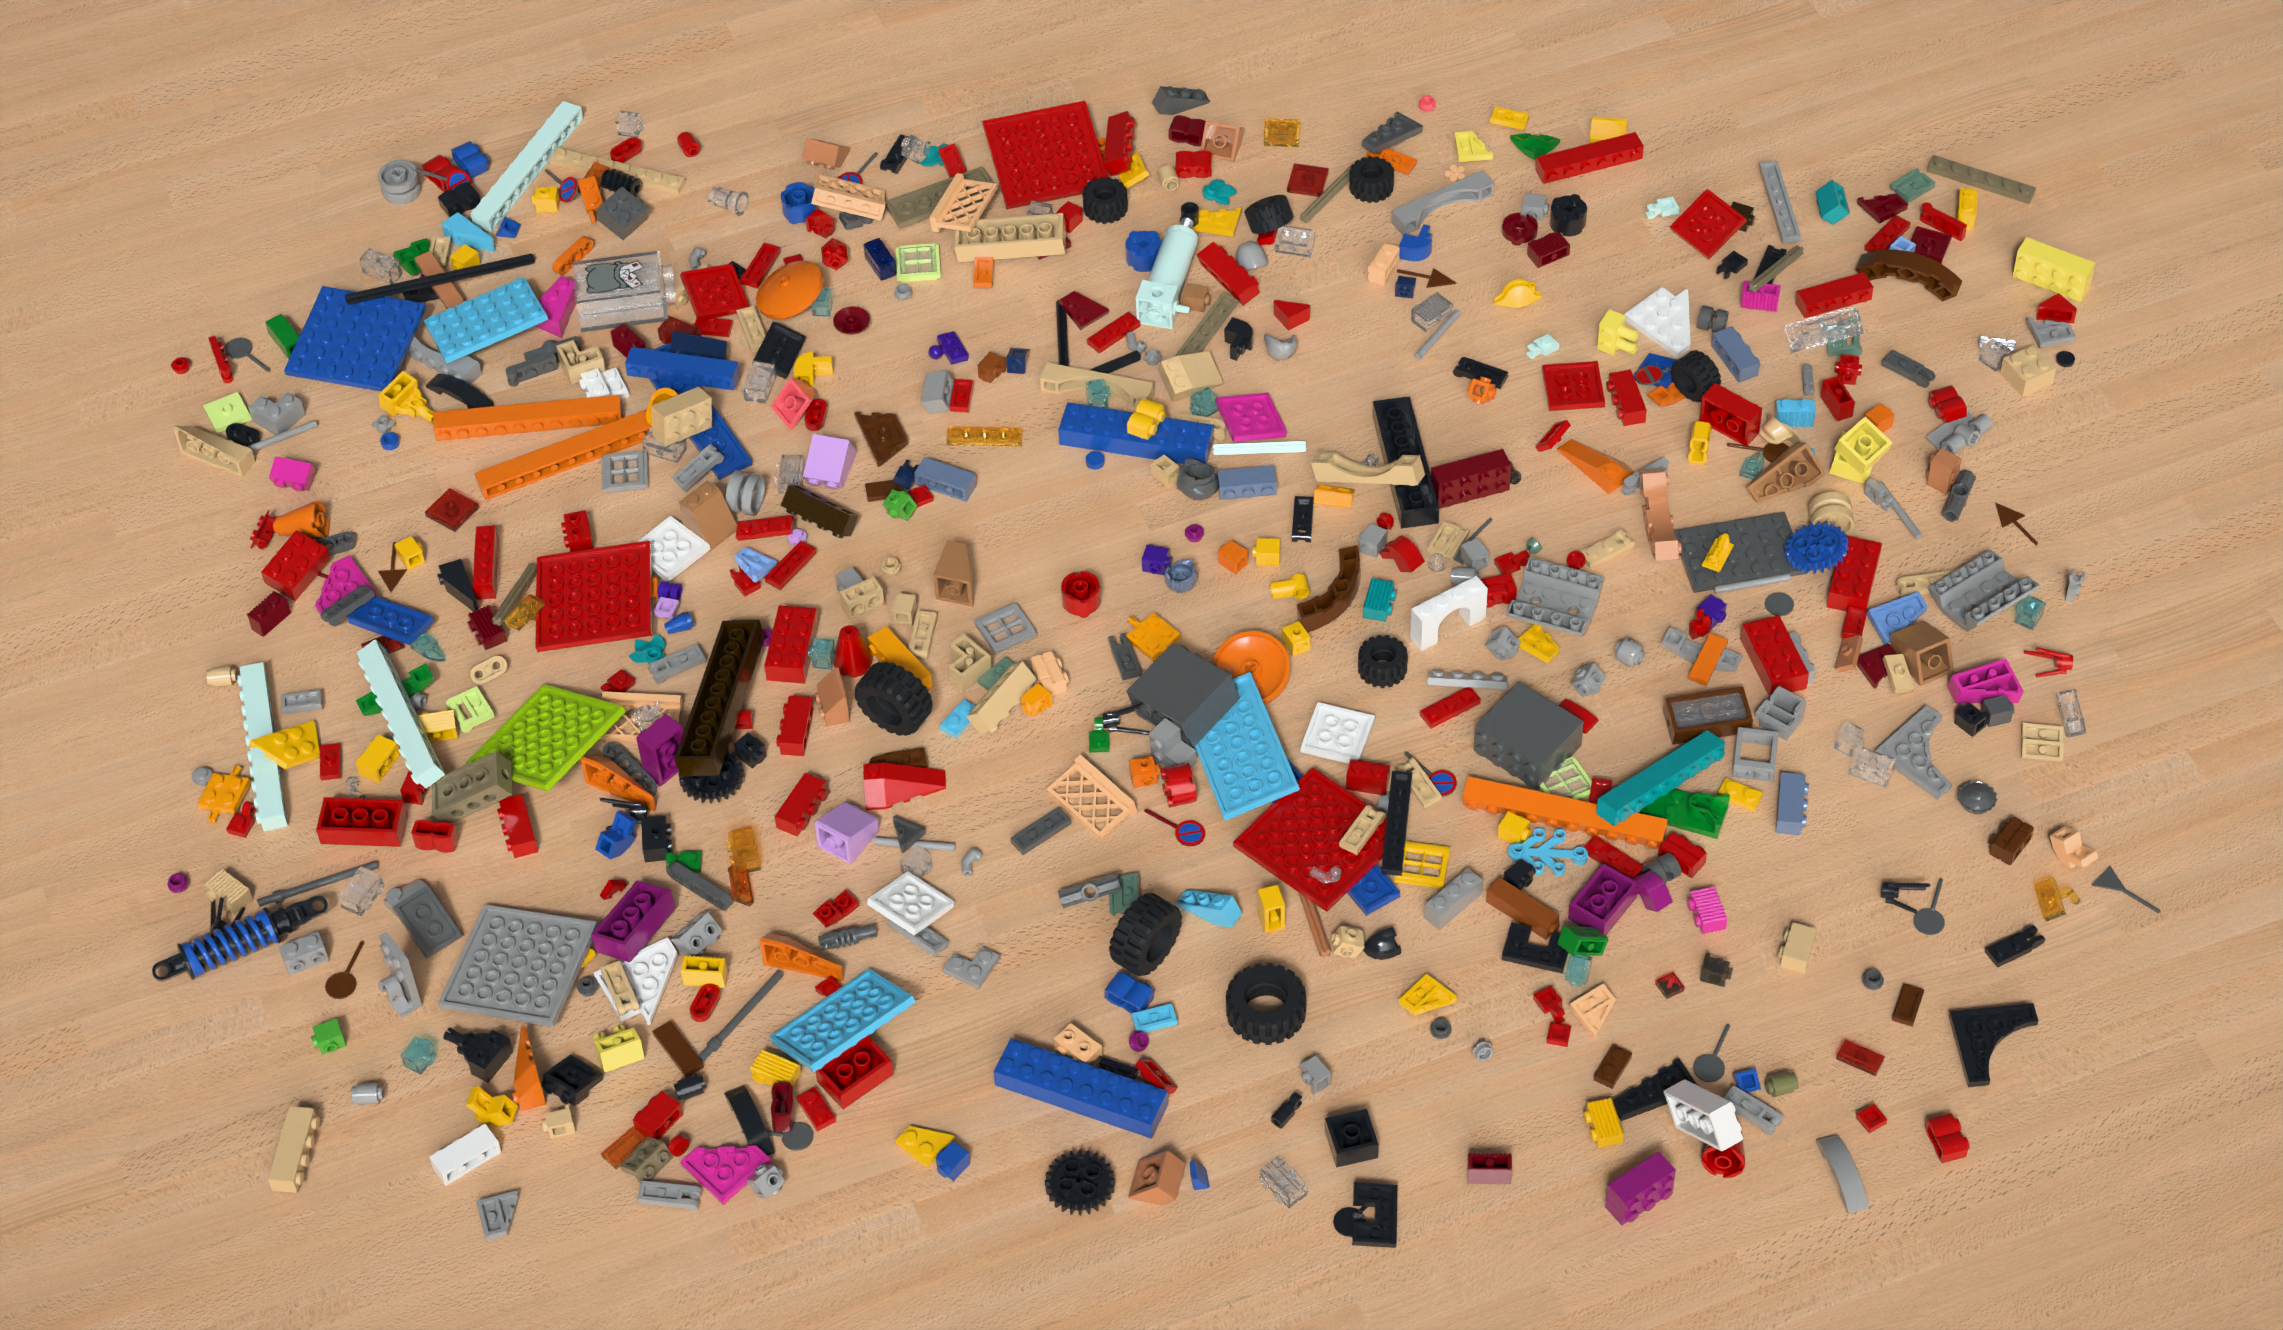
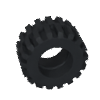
M1368 156V158L1363 157L1361 160H1356L1355 164L1351 165L1349 170V190L1356 199H1360L1362 202L1367 201V203H1377L1379 200H1386V197L1391 195L1394 187V168L1390 162H1386L1383 158L1379 159V157Z
M1100 177V179H1093V182H1088L1087 186L1084 187L1082 192L1083 211L1091 221L1095 220L1096 223L1102 222V224L1114 223L1115 220H1121L1120 217H1124L1125 213H1127V188L1118 179Z
M1285 195L1266 197L1251 204L1244 211L1251 232L1254 234L1274 231L1288 224L1294 218Z
M1690 351L1671 367L1672 380L1676 388L1693 402L1702 401V396L1714 383L1721 384V375L1715 363L1708 355L1701 351Z
M1377 635V638L1371 637L1369 641L1365 640L1358 652V673L1361 679H1365V683L1368 685L1371 683L1373 687L1380 686V688H1385V686L1390 688L1393 687V684H1399L1400 680H1403L1405 674H1407L1408 653L1406 646H1403L1401 641H1397V638H1389L1388 635H1385V637ZM1379 660H1385V661H1389V662H1387V663H1379V662H1377V661H1379Z

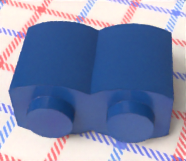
M471 141L451 149L454 162L470 176V179L488 171L489 160L487 156L482 155L479 147Z
M1118 972L1105 989V999L1116 1006L1123 1007L1129 1013L1146 1010L1154 999V991L1147 983L1135 981L1130 974Z

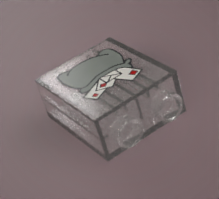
M660 250L573 262L575 301L581 332L616 328L623 323L632 326L669 321L667 306L677 305L672 263L662 264Z

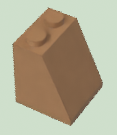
M708 480L679 501L683 525L710 544L711 550L737 531V524L721 490Z
M947 540L933 574L936 599L973 607L972 579L966 544Z
M1924 620L1890 634L1892 648L1897 654L1904 655L1908 671L1918 685H1924L1954 672L1950 638Z

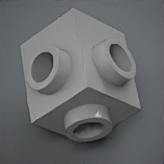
M1503 627L1492 632L1485 646L1496 658L1502 661L1507 658H1513L1517 654V649L1521 642L1512 632Z
M1595 663L1580 666L1575 672L1571 684L1582 697L1595 695L1601 689L1600 686L1606 676Z
M761 1164L754 1170L755 1173L747 1179L757 1197L767 1198L777 1194L781 1190V1186L786 1183L782 1177L783 1172L776 1165Z

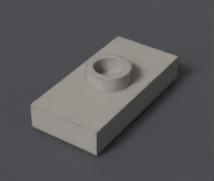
M321 690L281 695V710L283 714L322 709Z

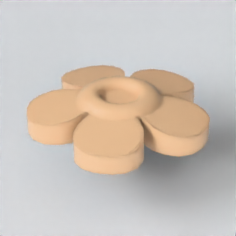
M1451 165L1449 167L1450 171L1445 172V177L1450 178L1452 183L1456 182L1457 179L1465 178V174H1463L1465 169L1462 166L1457 168L1456 165Z

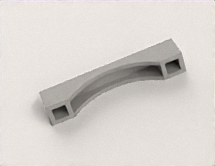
M1481 170L1392 210V224L1402 235L1412 233L1419 229L1421 223L1429 214L1440 207L1458 202H1481L1494 196V182Z
M414 335L407 355L415 361L425 364L429 369H434L440 374L459 378L470 385L482 375L478 361L466 355L446 364L441 353L425 347Z

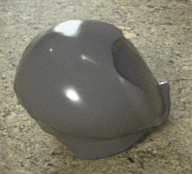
M1193 458L1185 460V464H1183L1176 482L1177 489L1193 500L1210 498L1219 488L1218 477L1214 473V468Z

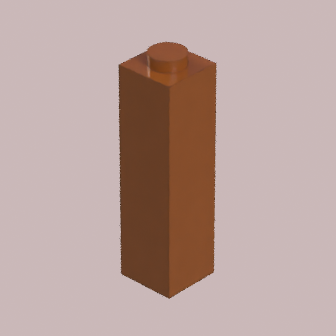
M1499 877L1487 889L1486 902L1518 923L1531 926L1532 932L1547 940L1552 932L1558 931L1560 927L1559 914Z

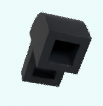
M1232 317L1224 329L1225 342L1231 344L1230 359L1237 361L1240 355L1245 353L1246 349L1252 350L1253 330L1247 322Z

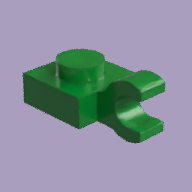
M1102 717L1094 718L1095 732H1089V753L1109 752V731H1103Z
M680 851V856L673 853L666 854V868L675 861L692 872H701V851Z

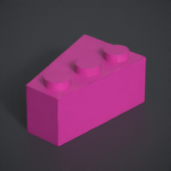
M560 276L538 301L544 309L548 320L535 325V327L560 338L563 337L564 328L569 322L568 318L579 298L575 281Z
M2007 659L1952 675L1948 684V689L1955 703H1983L1985 699L2006 695L2009 702L2019 703L2024 692Z

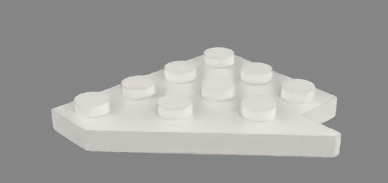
M1661 287L1624 314L1626 315L1625 321L1676 358L1690 349L1688 289L1674 296Z
M666 937L640 950L631 962L620 960L640 1007L636 1011H633V1009L627 1011L622 1016L618 1014L601 970L593 973L594 978L621 1022L641 1013L647 1025L651 1024L678 954L669 938ZM626 999V1000H623V1001H621V1002H622V1004H625V1003H628V1002H630V1001H629V999Z

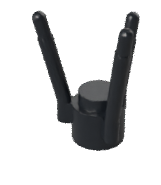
M1140 704L1117 711L1102 713L1104 728H1110V732L1117 731L1149 735L1150 731L1117 727V725H1120V715L1134 712L1135 709L1141 708Z
M600 798L601 802L612 803L613 807L630 809V816L636 819L635 824H641V818H647V803ZM612 825L607 826L606 830L611 829Z
M1883 882L1881 898H1886V903L1893 904L1916 913V909L1894 900V898L1899 897L1900 890H1926V887L1931 885L1930 883Z
M223 897L219 900L216 921L215 902H211L209 934L213 939L214 929H220L223 933L224 925L227 924V922L221 920ZM244 907L241 908L232 922V928H234V922L240 920L245 911Z

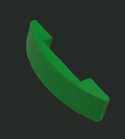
M425 663L408 672L411 677L403 680L402 684L410 699L415 693L423 691L433 681L434 677ZM373 692L356 700L363 716L378 714L383 710L376 702L375 698L377 696Z

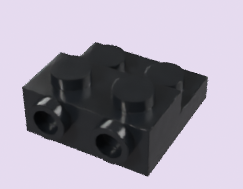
M570 1054L543 1074L542 1087L547 1094L553 1093L558 1096L562 1103H570L576 1106L588 1097L591 1088L603 1080V1073Z

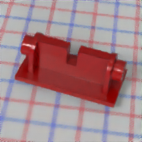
M269 510L265 517L261 515L257 526H259L258 530L254 529L249 539L252 541L251 549L254 544L261 550L267 548L272 538V535L268 533L274 534L275 532L273 522L276 517L268 516Z

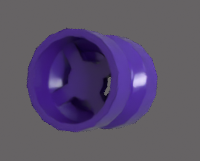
M662 580L658 587V598L665 597L680 601L682 584L676 582L671 584L669 581Z

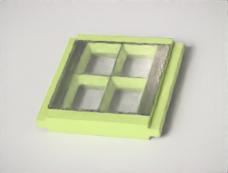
M939 244L897 247V281L909 282L941 278Z
M1573 756L1557 766L1540 785V790L1548 794L1582 800L1590 797L1592 781Z

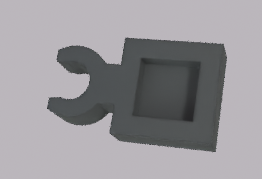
M847 212L839 214V219L846 230L862 227L863 223L871 224L873 222L872 218Z

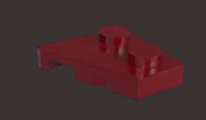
M1898 194L1878 195L1870 200H1864L1863 197H1860L1857 201V204L1879 224L1908 209V203Z
M1076 291L1069 293L1059 300V304L1080 330L1104 317L1109 312L1108 308Z
M1890 644L1861 654L1858 657L1857 667L1874 689L1878 687L1882 678L1888 675L1883 657L1885 655L1897 654Z

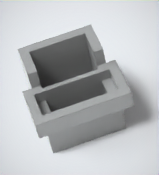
M1778 686L1770 696V701L1766 699L1758 708L1755 717L1760 719V727L1779 732L1778 736L1787 741L1804 719L1806 700Z

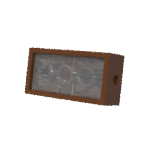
M1744 687L1666 698L1663 707L1672 745L1687 743L1707 730L1717 737L1737 735L1738 727L1752 728L1753 724Z

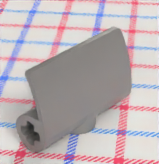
M1967 411V417L1944 423L1928 434L1927 440L1938 450L1943 448L1956 454L1967 445L1970 447L1974 446L1980 436L1993 427V423L1986 414H1981L1974 418Z

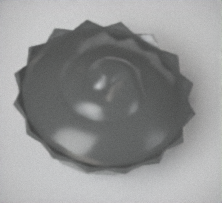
M1980 781L1964 783L1957 793L1958 800L1963 808L1973 814L1986 813L1996 806L1995 803L1998 800L1996 798L1997 793L1994 792L1993 787H1989L1987 783H1981Z

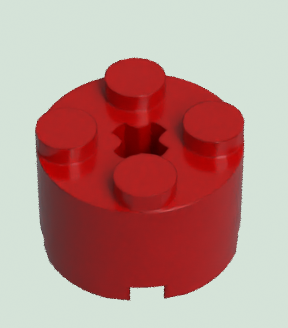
M1080 571L1081 574H1074L1073 572L1067 575L1061 584L1062 606L1067 612L1081 618H1086L1100 606V584L1097 577L1090 572Z
M1189 763L1160 769L1162 780L1165 783L1162 784V788L1169 808L1197 801L1195 783L1192 780L1193 774Z

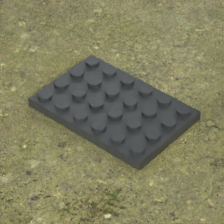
M1785 512L1674 530L1678 542H1681L1682 552L1679 555L1693 593L1714 590V586L1790 573L1791 577L1805 574L1804 569L1798 572L1797 567L1793 569L1792 564H1789L1786 559L1784 546L1787 545L1786 540L1791 539L1790 534H1793ZM1723 533L1728 534L1729 543L1734 544L1721 571L1717 572L1702 567V563L1715 539H1718Z

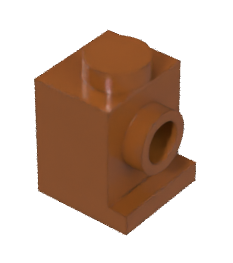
M991 351L977 365L978 378L989 383L998 378L1001 372H1006L1005 358Z

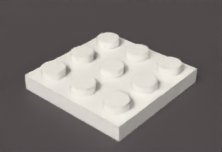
M669 516L637 541L651 542L652 571L669 582L711 550L710 544L672 516Z
M1317 702L1300 747V752L1349 764L1350 759L1361 760L1375 722V715Z
M907 871L869 897L867 905L906 931L916 935L954 908L955 901Z

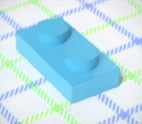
M963 699L940 724V730L957 738L971 723L966 716L975 705Z
M1172 1003L1131 1013L1135 1031L1147 1033L1178 1025Z

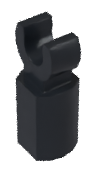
M1295 1092L1287 1103L1284 1102L1273 1114L1271 1122L1276 1127L1282 1129L1295 1115V1110L1299 1109L1302 1105L1300 1101L1302 1096Z

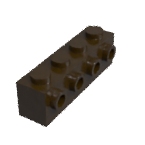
M788 485L780 505L787 509L786 512L792 515L798 514L802 516L801 519L808 523L814 522L819 529L830 530L833 532L832 535L838 538L851 536L859 515L799 485Z

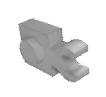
M1873 478L1867 480L1864 494L1876 505L1880 504L1885 511L1891 509L1892 505L1890 503L1894 499L1890 495H1886L1883 486Z

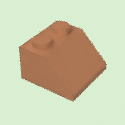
M1206 121L1200 151H1210L1212 158L1234 162L1241 146L1244 128Z
M806 138L802 159L808 160L807 164L818 166V163L824 164V168L834 170V167L842 166L851 147Z
M837 667L817 684L818 693H815L817 705L821 704V708H818L820 719L825 720L826 727L850 722L847 699L839 668Z
M1168 1150L1139 1160L1128 1197L1132 1200L1158 1205L1176 1200L1186 1163Z

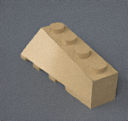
M174 426L173 428L181 454L242 477L256 462L253 451L248 446H242L232 440H226L216 434H210L192 426Z

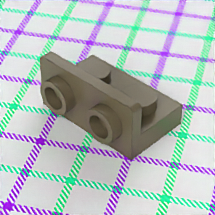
M648 1136L619 1166L623 1172L635 1176L641 1184L642 1180L650 1181L673 1156L664 1142Z

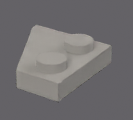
M2027 318V325L2039 348L2075 341L2076 335L2069 323L2054 322L2052 320H2045V323L2033 321L2034 318Z
M517 1190L476 1201L486 1241L508 1236L519 1199Z

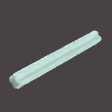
M1306 441L1213 444L1214 455L1306 452Z

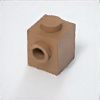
M1187 283L1182 296L1183 305L1189 306L1190 310L1204 312L1206 305L1209 306L1211 301L1208 287Z

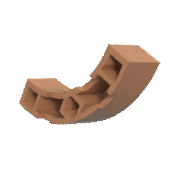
M1662 468L1639 470L1640 491L1643 497H1645L1646 505L1642 506L1648 543L1649 546L1652 545V555L1655 561L1679 559V553L1682 552L1681 542H1678L1672 527L1674 526L1673 515H1670L1666 490V485H1669L1668 474H1665Z

